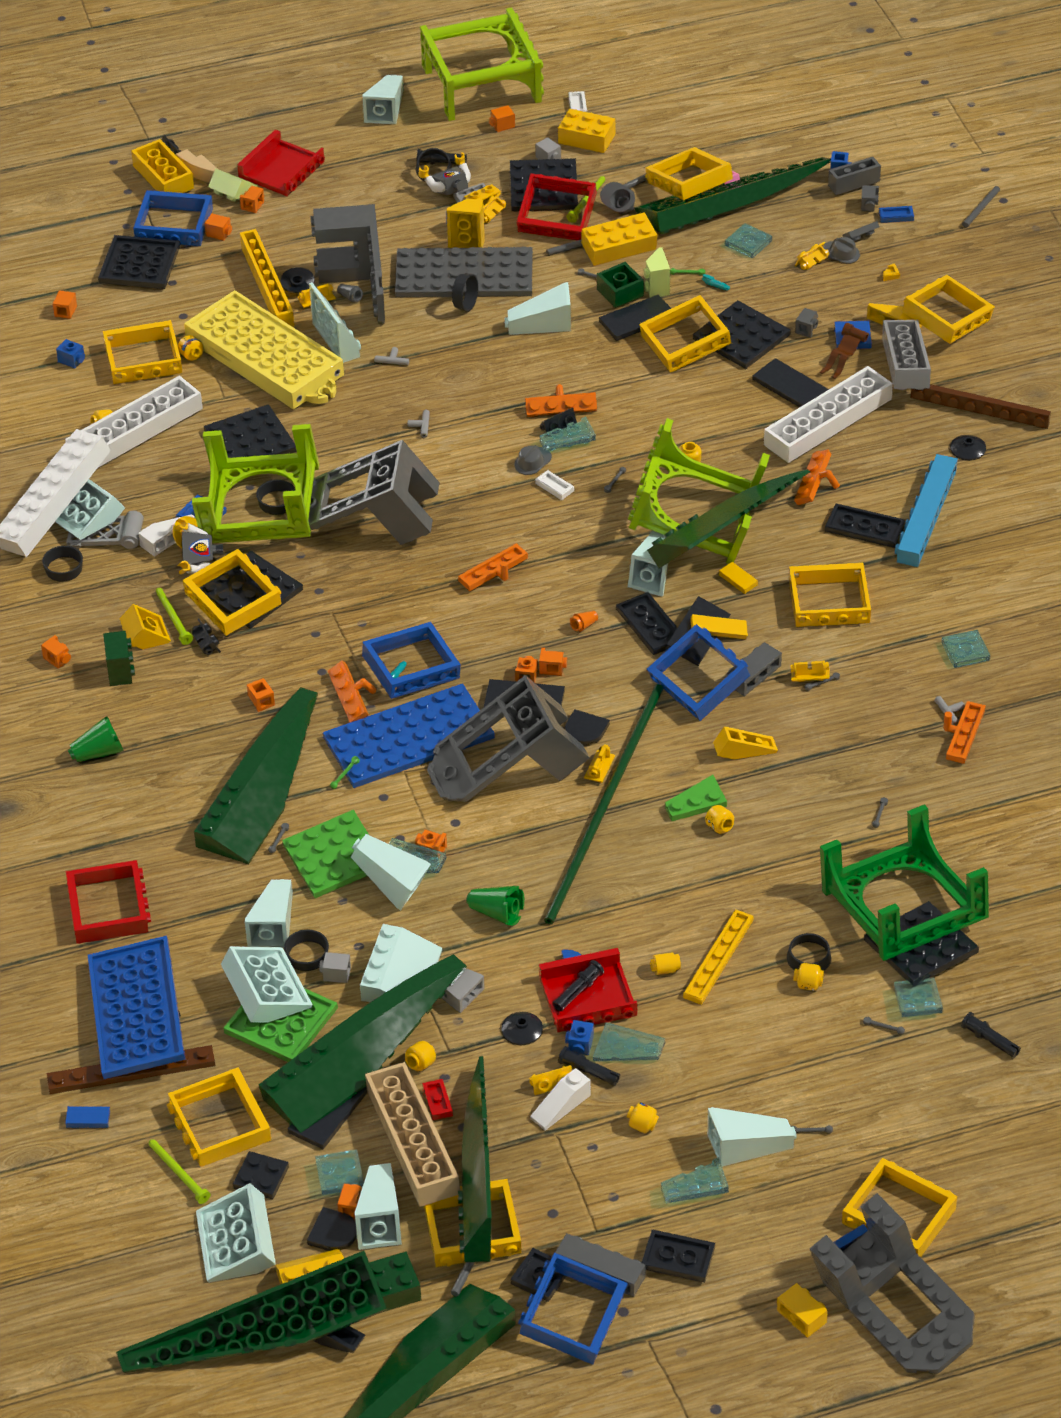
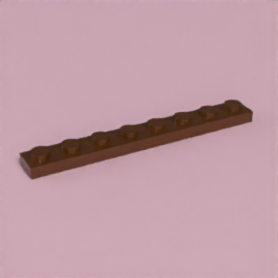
M930 384V388L922 390L911 389L910 398L1045 429H1048L1050 425L1051 411L932 384Z
M212 1045L185 1049V1060L104 1079L102 1076L101 1064L47 1073L49 1093L56 1094L215 1066Z

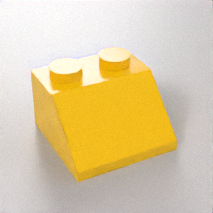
M132 604L119 618L123 631H126L127 638H131L132 647L144 650L168 644L171 641L162 617L154 612Z

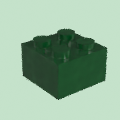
M623 262L597 273V290L617 308L644 296V279L626 262Z
M126 631L103 633L110 686L133 684L132 676H135L134 664L130 665V663L134 662L133 652L128 650L132 649L131 638H127Z
M407 1251L370 1262L387 1307L386 1311L421 1301L420 1283Z

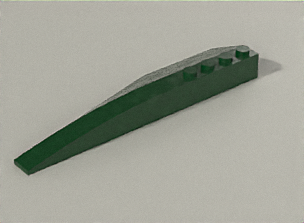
M820 157L804 161L802 165H787L788 169H771L772 173L759 172L743 176L737 182L723 183V185H718L685 200L672 195L636 206L634 209L638 214L645 212L654 230L660 232V234L670 232V229H681L686 224H697L701 219L709 220L714 218V215L770 196L821 169L831 162V158Z
M806 469L753 486L720 503L703 515L698 516L696 514L689 518V523L683 522L678 525L676 532L672 529L664 534L665 539L659 537L651 542L653 546L647 549L657 567L661 568L807 475L810 471Z
M300 687L266 726L194 830L197 848L242 863L249 864L285 809V802L289 795L290 785L293 782L294 771L298 765L303 741L306 738L307 727L311 721L310 717L316 704L318 692Z
M452 954L385 992L258 1084L262 1099L290 1125L292 1124L300 1133L367 1086L365 1074L382 1068L385 1060L392 1057L396 1047L403 1044L420 1024L424 1014H428L431 1011L432 1005L437 999L443 997L444 991L448 986L454 984L465 971L467 965Z
M479 1056L473 1075L463 1129L462 1191H458V1204H462V1207H459V1220H463V1223H459V1237L464 1239L460 1240V1253H464V1262H491L492 1217L484 1056Z
M363 1250L117 1351L116 1354L123 1373L302 1345L387 1310L369 1259Z
M468 1284L461 1290L459 1296L452 1297L404 1337L344 1418H404L516 1325L515 1309L500 1296L475 1285Z

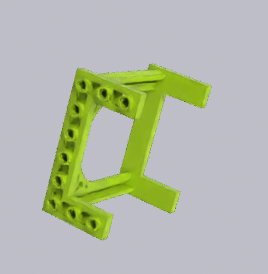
M507 8L506 14L428 29L426 25L420 26L422 67L426 75L432 74L433 64L443 84L444 112L449 121L455 120L454 90L502 80H516L526 84L531 89V95L535 103L542 102V95H544L542 87L544 78L541 72L543 62L542 59L538 58V52L534 50L533 42L529 40L528 33L524 31L523 23L519 21V16L514 12L513 8ZM479 32L499 34L506 40L507 49L512 56L507 62L496 67L452 76L434 42ZM516 58H525L526 60L521 61Z
M667 418L664 425L660 424L657 433L660 436H656L652 447H655V449H651L647 459H650V461L646 462L644 467L646 473L642 474L640 483L643 485H639L636 495L639 497H635L632 508H635V510L631 509L628 520L631 521L629 528L636 531L637 526H641L663 535L672 529L674 532L677 531L676 527L680 524L665 514L657 498L658 488L666 480L675 477H691L739 494L760 483L770 455L762 454L752 480L742 478L693 460L685 455L677 447L672 437V424L674 420ZM659 467H664L669 474L662 473ZM750 511L739 518L732 543L710 536L696 546L727 557V564L734 563L752 519V516H749Z
M311 424L292 426L297 453L228 458L222 431L203 432L210 464V489L208 497L192 498V506L198 528L212 536V543L310 537L311 530L308 520L315 470H319V461ZM277 474L286 477L294 484L295 491L283 492L288 520L221 524L226 494L237 482L253 475Z

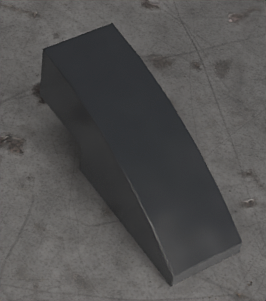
M347 1326L313 1341L335 1350L354 1353L365 1338V1334L351 1326Z

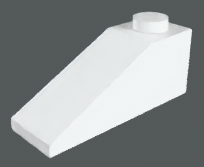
M179 518L154 523L139 532L140 546L155 557L176 543L172 530L174 523Z
M575 1068L557 1083L533 1112L530 1119L546 1131L591 1096L590 1079Z

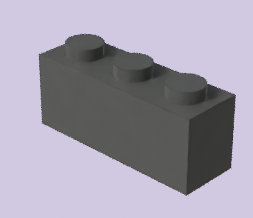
M872 156L830 169L828 186L835 195L861 188L862 185L880 182L881 165Z
M764 642L759 647H756L747 657L742 658L748 665L747 670L750 677L737 687L735 691L745 697L781 667L782 653ZM735 667L730 668L729 671L727 672V676H728L730 673H732L736 668H735Z

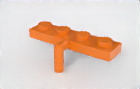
M561 384L556 386L555 396L525 398L527 417L556 415L572 407L575 413L597 411L596 392L564 395Z
M829 449L813 453L807 467L810 473L803 477L794 499L797 505L813 502L822 478L827 477L834 489L840 486L831 470H826L832 455Z
M516 543L459 575L458 581L469 591L496 576L506 581L508 579V569L528 559V553Z
M343 660L328 670V674L348 720L353 722L366 718L369 714L358 690L364 687L368 692L374 694L377 689L365 678H361L355 683L347 664Z
M967 701L957 726L951 725L952 713L945 712L943 729L954 733L946 754V760L965 764L985 713L986 705Z

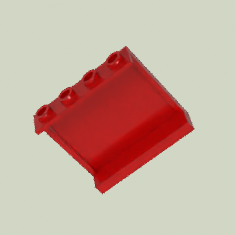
M275 129L237 164L238 177L281 195L288 196L324 163V148L321 147L314 153L281 140V132Z
M618 948L539 964V978L557 1033L571 1031L573 1020L594 1023L596 1025L637 1016V1000H633L620 963ZM591 960L597 961L603 967L604 974L598 976L593 981V985L585 988L562 1012L556 1010L552 1002L577 979V974L580 971H584L589 966Z

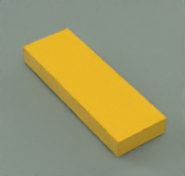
M694 614L690 618L691 628L696 624L702 629L705 627L711 633V636L746 639L748 636L746 620Z

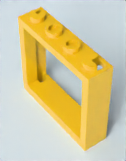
M695 147L645 168V177L649 184L682 200L733 179L731 163ZM692 165L707 171L683 182L669 176Z
M945 275L933 283L927 284L924 288L917 290L910 296H906L903 300L904 305L901 312L913 320H918L919 324L950 344L990 321L995 306L950 276ZM943 291L972 310L973 313L954 324H950L921 303Z
M701 295L639 324L642 337L670 373L731 344L729 330ZM702 311L717 331L668 354L653 333Z
M171 320L103 331L104 345L113 384L183 373ZM169 339L174 359L120 368L115 367L111 348Z
M239 549L182 580L185 594L225 636L281 605L280 589L274 586L268 576L263 575L256 564L253 565L248 556ZM239 565L267 594L233 614L226 616L199 587Z
M863 563L789 567V586L795 627L870 623L871 606ZM858 581L862 608L800 611L796 585Z
M238 1067L168 1093L169 1103L166 1104L170 1115L174 1114L175 1125L178 1130H182L183 1141L185 1145L189 1144L191 1147L189 1149L193 1160L198 1161L200 1167L271 1141L270 1127ZM235 1088L256 1129L201 1150L180 1108Z
M882 1158L843 1209L842 1224L852 1229H856L863 1224L868 1229L863 1213L857 1209L880 1178L885 1176L942 1205L917 1241L912 1239L916 1253L922 1257L956 1210L957 1196L951 1191L935 1185L932 1181L925 1180L914 1172L907 1171L896 1163Z
M508 1179L490 1181L491 1201L505 1200L512 1237L491 1240V1260L496 1257L521 1254V1238ZM458 1195L424 1205L436 1267H448L453 1264L465 1263L464 1253H460V1245L440 1248L433 1210L461 1206L462 1204H458Z

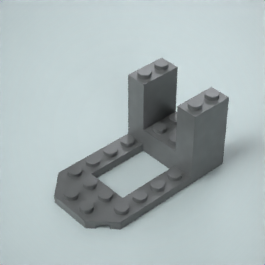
M375 204L313 209L314 216H310L311 226L314 227H311L312 237H316V244L353 241L354 245L316 249L317 256L313 257L314 266L317 267H314L315 277H319V284L370 280L374 317H377L378 324L385 323L382 269Z
M400 440L315 477L308 520L310 530L319 529L323 525L333 523L342 517H347L367 507L400 545L411 542L416 538L431 533L433 519L419 503L438 495L440 482L403 440ZM369 473L365 490L327 506L331 488Z
M525 675L435 745L433 751L435 756L433 762L429 763L427 771L442 799L467 802L527 755L559 781L590 759L583 744L560 726L569 719L563 707ZM505 717L516 739L472 772L461 750Z
M876 1193L860 1206L868 1227V1231L843 1252L825 1235L809 1248L823 1284L906 1372L929 1371V1373L939 1374L973 1345L975 1314L916 1253L906 1222ZM900 1271L941 1312L910 1339L869 1298Z

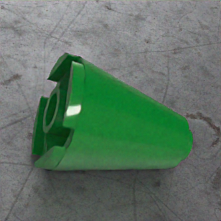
M108 716L101 719L70 744L71 748L68 749L72 760L76 759L77 762L124 751Z
M519 886L472 889L467 894L466 902L469 908L506 925L514 926L521 919V916L518 915L520 910H524L525 897L523 890L519 889Z

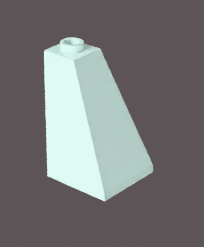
M386 75L363 94L364 123H397L404 89L403 76Z
M568 282L509 309L508 317L504 318L505 328H508L509 335L571 331V303Z
M652 531L631 556L628 587L662 597L664 595L668 563L658 568L647 549L653 546L651 542L659 537L665 539L663 534Z
M365 834L362 840L358 838L352 846L354 852L351 858L395 907L401 911L420 885L431 864Z
M271 880L246 916L245 928L248 947L284 948L290 931L293 894L291 880Z
M713 1107L708 1108L707 1135L721 1167L794 1148V1139L797 1138L796 1131L793 1126L790 1127L787 1119Z
M391 1163L369 1166L355 1210L359 1250L402 1244L399 1210Z

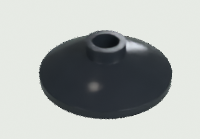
M295 267L285 271L280 281L281 286L286 291L301 293L302 290L310 289L309 283L314 284L315 279L310 270Z
M961 435L952 440L950 450L959 459L976 460L985 454L986 444L977 436Z
M515 1012L504 1019L501 1029L504 1038L508 1042L515 1045H529L540 1038L543 1032V1025L541 1020L532 1013Z

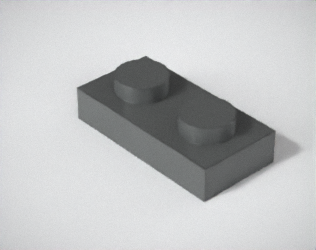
M878 221L842 234V236L855 241L861 238V234L868 236L875 233L874 229L880 226Z

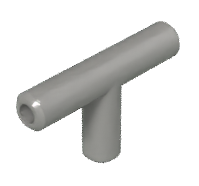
M396 347L391 349L389 357L377 355L374 357V361L377 363L409 365L408 358L397 357L398 348Z
M424 410L422 420H408L407 426L421 427V437L426 438L428 436L430 412Z
M937 696L934 700L944 714L945 712H951L952 725H958L959 720L953 712L964 709V702L961 701L948 706L941 696Z

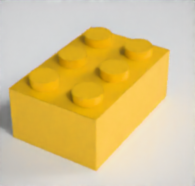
M569 108L558 127V143L605 153L616 134V118Z

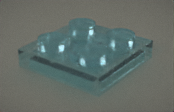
M744 223L725 240V246L754 258L772 242V235Z
M978 630L942 637L941 643L954 668L990 661V653Z
M927 978L914 987L908 980L894 982V991L902 1017L943 1013V1006L935 978Z
M357 1149L315 1156L322 1195L340 1193L344 1183L357 1184L363 1188L364 1180Z

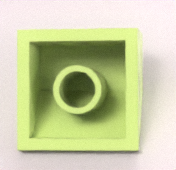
M215 168L208 187L214 189L213 193L220 196L224 193L227 195V199L236 202V199L240 200V195H244L251 185L255 187L258 185Z
M660 247L646 260V268L643 269L646 279L644 290L648 292L649 297L670 295V267L664 251Z

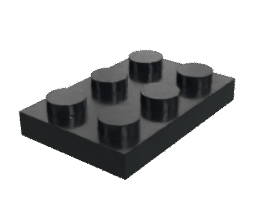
M652 1229L642 1264H645V1270L705 1283L714 1254L715 1243Z

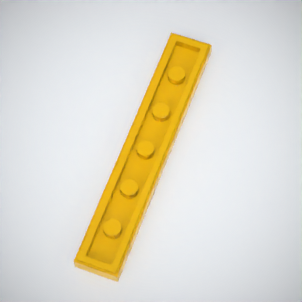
M735 909L684 991V999L700 1005L703 1004L754 921L753 915Z

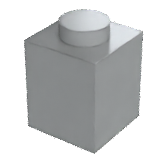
M547 137L535 144L536 158L561 159V146Z
M326 952L324 960L320 961L319 971L323 973V981L348 983L351 969L350 954Z

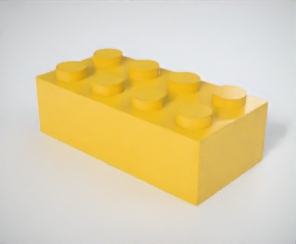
M161 139L131 150L133 167L156 191L185 193L194 189L193 173Z
M644 212L583 228L581 244L593 266L656 250L657 233Z

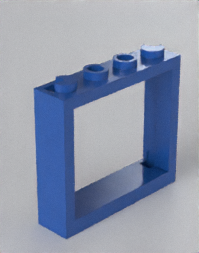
M146 190L133 228L134 237L180 241V245L201 246L205 235V222L213 210L212 195ZM150 208L201 212L195 230L144 226Z
M431 622L363 641L362 656L391 699L460 678L461 664ZM429 639L445 663L393 678L377 654Z
M697 624L647 668L651 679L657 684L662 685L670 696L699 721L750 677L747 663L742 659L738 660L731 649L728 648L726 650L718 638H712L711 633L705 627L702 629ZM701 638L736 669L700 702L696 703L666 677L663 672Z
M554 1252L551 1261L547 1260L544 1264L542 1271L545 1274L543 1278L538 1277L534 1287L537 1290L536 1294H531L526 1306L529 1309L527 1313L522 1312L518 1322L521 1325L519 1334L593 1365L628 1283ZM555 1271L613 1295L590 1347L532 1323Z

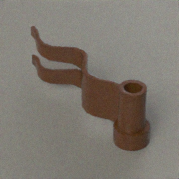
M846 323L842 329L841 335L843 338L839 346L832 350L826 366L820 373L824 374L829 371L838 355H840L836 372L832 377L836 379L842 373L848 357L853 356L860 341L864 343L867 341L868 332L857 329L850 323Z

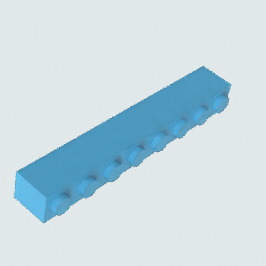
M936 454L934 461L931 460L929 472L925 474V484L920 486V496H916L915 508H911L910 520H906L905 532L902 531L900 544H897L895 548L897 563L915 567L919 566L957 472L958 458Z

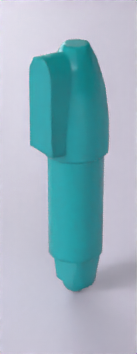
M703 274L702 281L706 284L722 290H730V286L715 280L710 275Z
M405 661L399 663L390 673L393 678H398L407 665Z

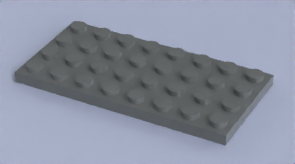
M532 247L397 248L395 297H452L454 282L460 274L476 275L479 285L478 297L532 296L533 249ZM466 283L463 290V297H465L466 294Z

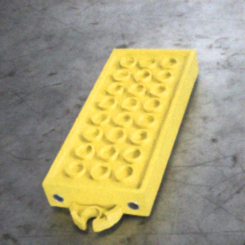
M235 290L184 323L185 336H194L201 341L204 348L203 351L293 410L305 401L314 404L328 402L326 394L334 398L336 395L335 381L344 375L342 358Z

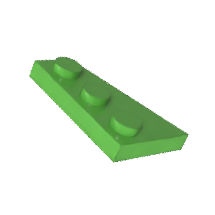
M711 775L665 802V809L671 821H676L708 812L715 805L727 807V800L714 775Z

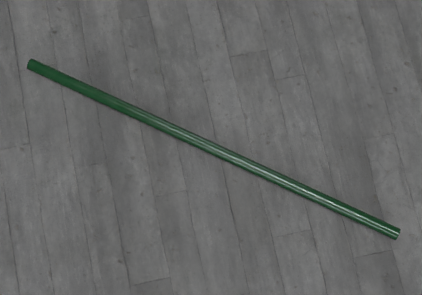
M656 684L650 694L544 918L547 924L551 925L554 923L662 694L664 688L660 684Z

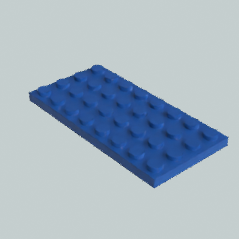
M462 683L323 732V738L343 771L351 763L353 756H357L360 759V762L356 765L354 764L346 774L352 787L356 788L432 761L435 756L433 753L435 745L478 713L480 709ZM490 727L463 749L494 739V731Z
M167 935L88 954L103 1078L107 1079L185 1060Z

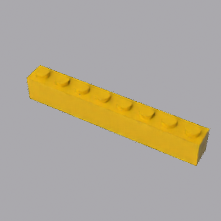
M257 230L240 232L241 249L269 312L295 328L293 310Z

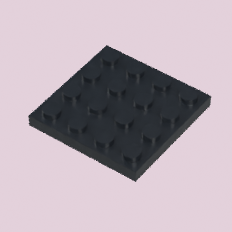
M576 158L510 160L511 212L520 211L531 173L577 180ZM536 188L529 211L574 210L578 205V194Z
M114 235L98 277L99 283L165 289L180 249V241Z
M737 300L717 315L730 332L731 344L714 352L747 369L790 336L791 329ZM709 321L693 333V340L698 341L717 330Z
M269 404L204 425V432L222 431L228 458L292 454L297 452L294 441Z
M249 551L246 555L253 565L256 564L263 575H267L271 583L280 589L281 605L246 624L245 626L250 629L303 590V584L253 551ZM239 565L200 587L218 608L229 615L267 594Z
M928 901L900 916V932L941 916L943 913ZM957 930L885 961L914 987L979 953V946L961 930ZM867 933L864 934V941L879 954V947Z

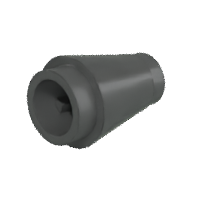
M340 284L337 288V292L351 302H358L363 296V291L359 286Z

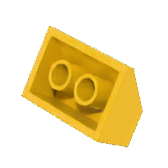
M465 199L448 207L446 210L448 248H483L485 241L483 200Z
M336 1249L277 1264L275 1269L280 1284H283L344 1259L342 1252Z

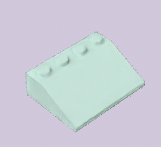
M309 283L312 324L332 352L343 359V363L359 358V350L361 349L359 340L354 338L352 330L347 328L345 321L339 317L338 311L334 310L313 283Z
M88 479L55 522L79 540H82L114 522L125 507L113 495Z
M383 924L360 984L361 1001L372 1002L393 987L437 963L440 959L442 948L402 927Z
M229 947L221 966L250 1022H271L312 1007L313 1004L282 947Z
M249 1183L196 1211L206 1279L209 1283L258 1274L276 1265L264 1195L252 1184Z

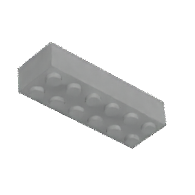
M883 320L882 340L894 389L906 390L915 388L922 390L930 388L931 368L918 320Z

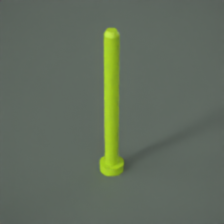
M601 176L596 181L597 191L605 182L604 176ZM584 196L576 208L568 212L566 218L569 222L575 223L578 220V215L586 206L589 196Z
M157 588L156 594L180 634V642L183 645L190 644L193 640L192 634L185 630L163 589Z
M151 1139L149 1146L196 1195L195 1200L199 1204L206 1203L211 1196L210 1192L207 1189H201L156 1140Z

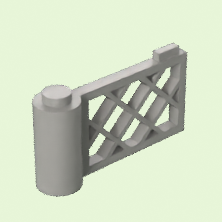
M129 511L126 516H118L111 523L120 522L117 526L113 527L109 524L82 540H73L75 536L69 532L66 542L67 546L81 548V546L122 545L127 549H134L139 543V532H141L144 517L138 511ZM105 528L110 529L108 532L104 534L101 532ZM114 533L117 535V538H108ZM96 534L100 536L97 539H91Z

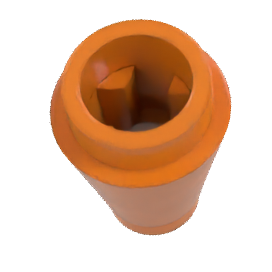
M594 610L574 614L570 618V625L574 631L581 632L598 621V614Z

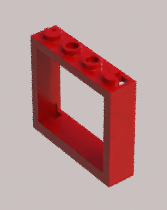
M531 173L517 218L518 232L575 241L581 240L582 229L588 226L597 195L596 183ZM539 188L589 196L581 225L577 226L527 218L535 189Z
M137 860L66 871L76 944L149 932L148 923L151 922L150 912L145 911V909H149L147 897H143V894H146L145 882L140 881L144 879L142 867L138 868ZM134 877L140 916L82 925L76 886Z

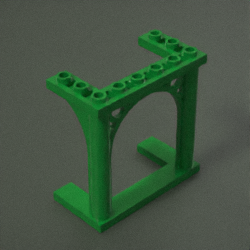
M925 804L907 811L908 842L842 868V847L839 840L836 839L820 846L822 892L825 896L832 894L879 947V957L883 961L989 918L988 871L983 867L966 874V884L942 859L933 843L929 832V809ZM916 860L913 864H907L911 861ZM897 870H911L924 873L935 879L956 901L960 908L900 932V908L897 904L894 903L877 910V919L865 905L863 892L868 883L879 875Z

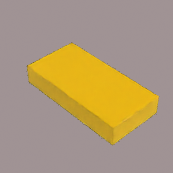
M733 562L719 570V576L744 594L758 585L757 579Z

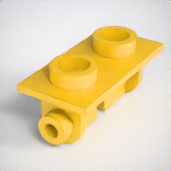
M491 184L465 195L464 198L484 200V204H487L490 197H495L501 191Z
M501 193L495 197H490L487 204L483 205L484 223L490 222L496 214L505 209L506 202L499 198Z
M825 242L819 245L815 244L807 252H801L797 257L798 260L795 266L800 264L802 270H808L815 266L817 262L820 263L827 259L829 251L823 248Z
M327 283L317 287L327 301L335 299L332 293V284L329 285ZM310 289L302 290L297 298L303 308L310 307Z
M825 660L811 662L812 668H808V662H794L791 665V681L804 682L808 680L822 681L830 679L829 662H825Z
M604 744L596 751L584 776L585 779L603 783L615 758L614 754H610V747Z
M562 1066V1068L542 1074H533L529 1078V1082L533 1086L534 1095L552 1091L557 1083L572 1071V1066Z

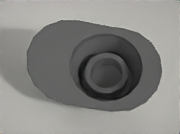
M610 182L602 188L600 199L607 207L622 214L628 213L631 210L634 211L635 194L631 189L618 182Z
M848 237L836 238L825 243L823 246L824 249L829 251L828 258L843 263H854L860 257V252L856 248L855 242Z
M536 445L526 446L520 450L515 460V468L524 475L535 474L550 462L552 454L549 450Z

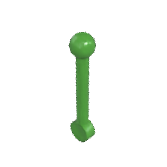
M671 268L670 274L691 273L703 276L705 269L676 270Z
M353 756L347 768L335 781L331 782L330 787L332 789H336L338 783L353 765L360 762L357 756Z

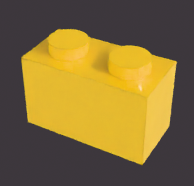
M797 1283L777 1298V1311L807 1338L827 1323L828 1310L825 1305L815 1300L806 1288H802Z

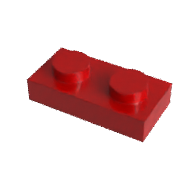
M443 1079L422 1083L432 1121L453 1116V1110Z

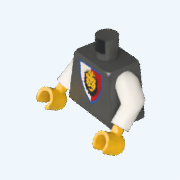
M461 152V158H458L455 154V163L460 165L459 167L456 166L429 176V167L424 165L423 170L419 167L418 173L420 178H425V182L433 192L444 195H451L467 189L471 178L463 152Z
M185 518L176 520L181 526L178 525L175 529L177 531L184 530L182 532L183 561L177 565L183 568L179 571L180 575L184 573L194 574L212 564L213 556L223 555V544L212 545V536L208 535L207 532L189 524Z

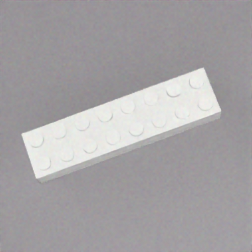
M867 366L765 428L764 445L789 463L892 400L893 383Z
M178 376L82 429V431L102 436L111 450L99 467L203 409L201 393L181 376Z
M78 429L72 433L70 438L1 522V549L25 557L30 554L111 452L102 436Z

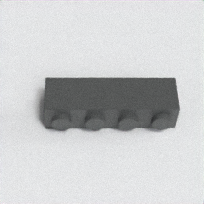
M566 1233L555 1252L628 1283L625 1294L632 1297L636 1295L645 1279V1264L636 1259L632 1260L622 1256L618 1252L602 1248L598 1244L587 1242L578 1236Z

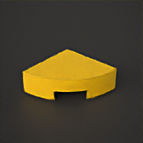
M895 263L889 265L883 271V281L900 279V273Z

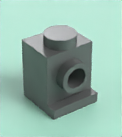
M862 185L861 211L874 212L875 205H878L879 186Z
M804 308L796 319L795 333L811 338L813 329H816L818 326L817 311Z

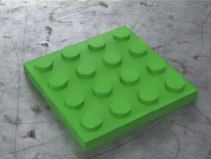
M354 810L282 840L285 850L314 898H318L367 876L351 858L354 852L352 846L358 838L362 840L365 834L369 835Z
M305 989L313 1004L309 1009L271 1022H250L241 1005L223 1029L225 1034L289 1062L307 1049L338 1009V1003Z

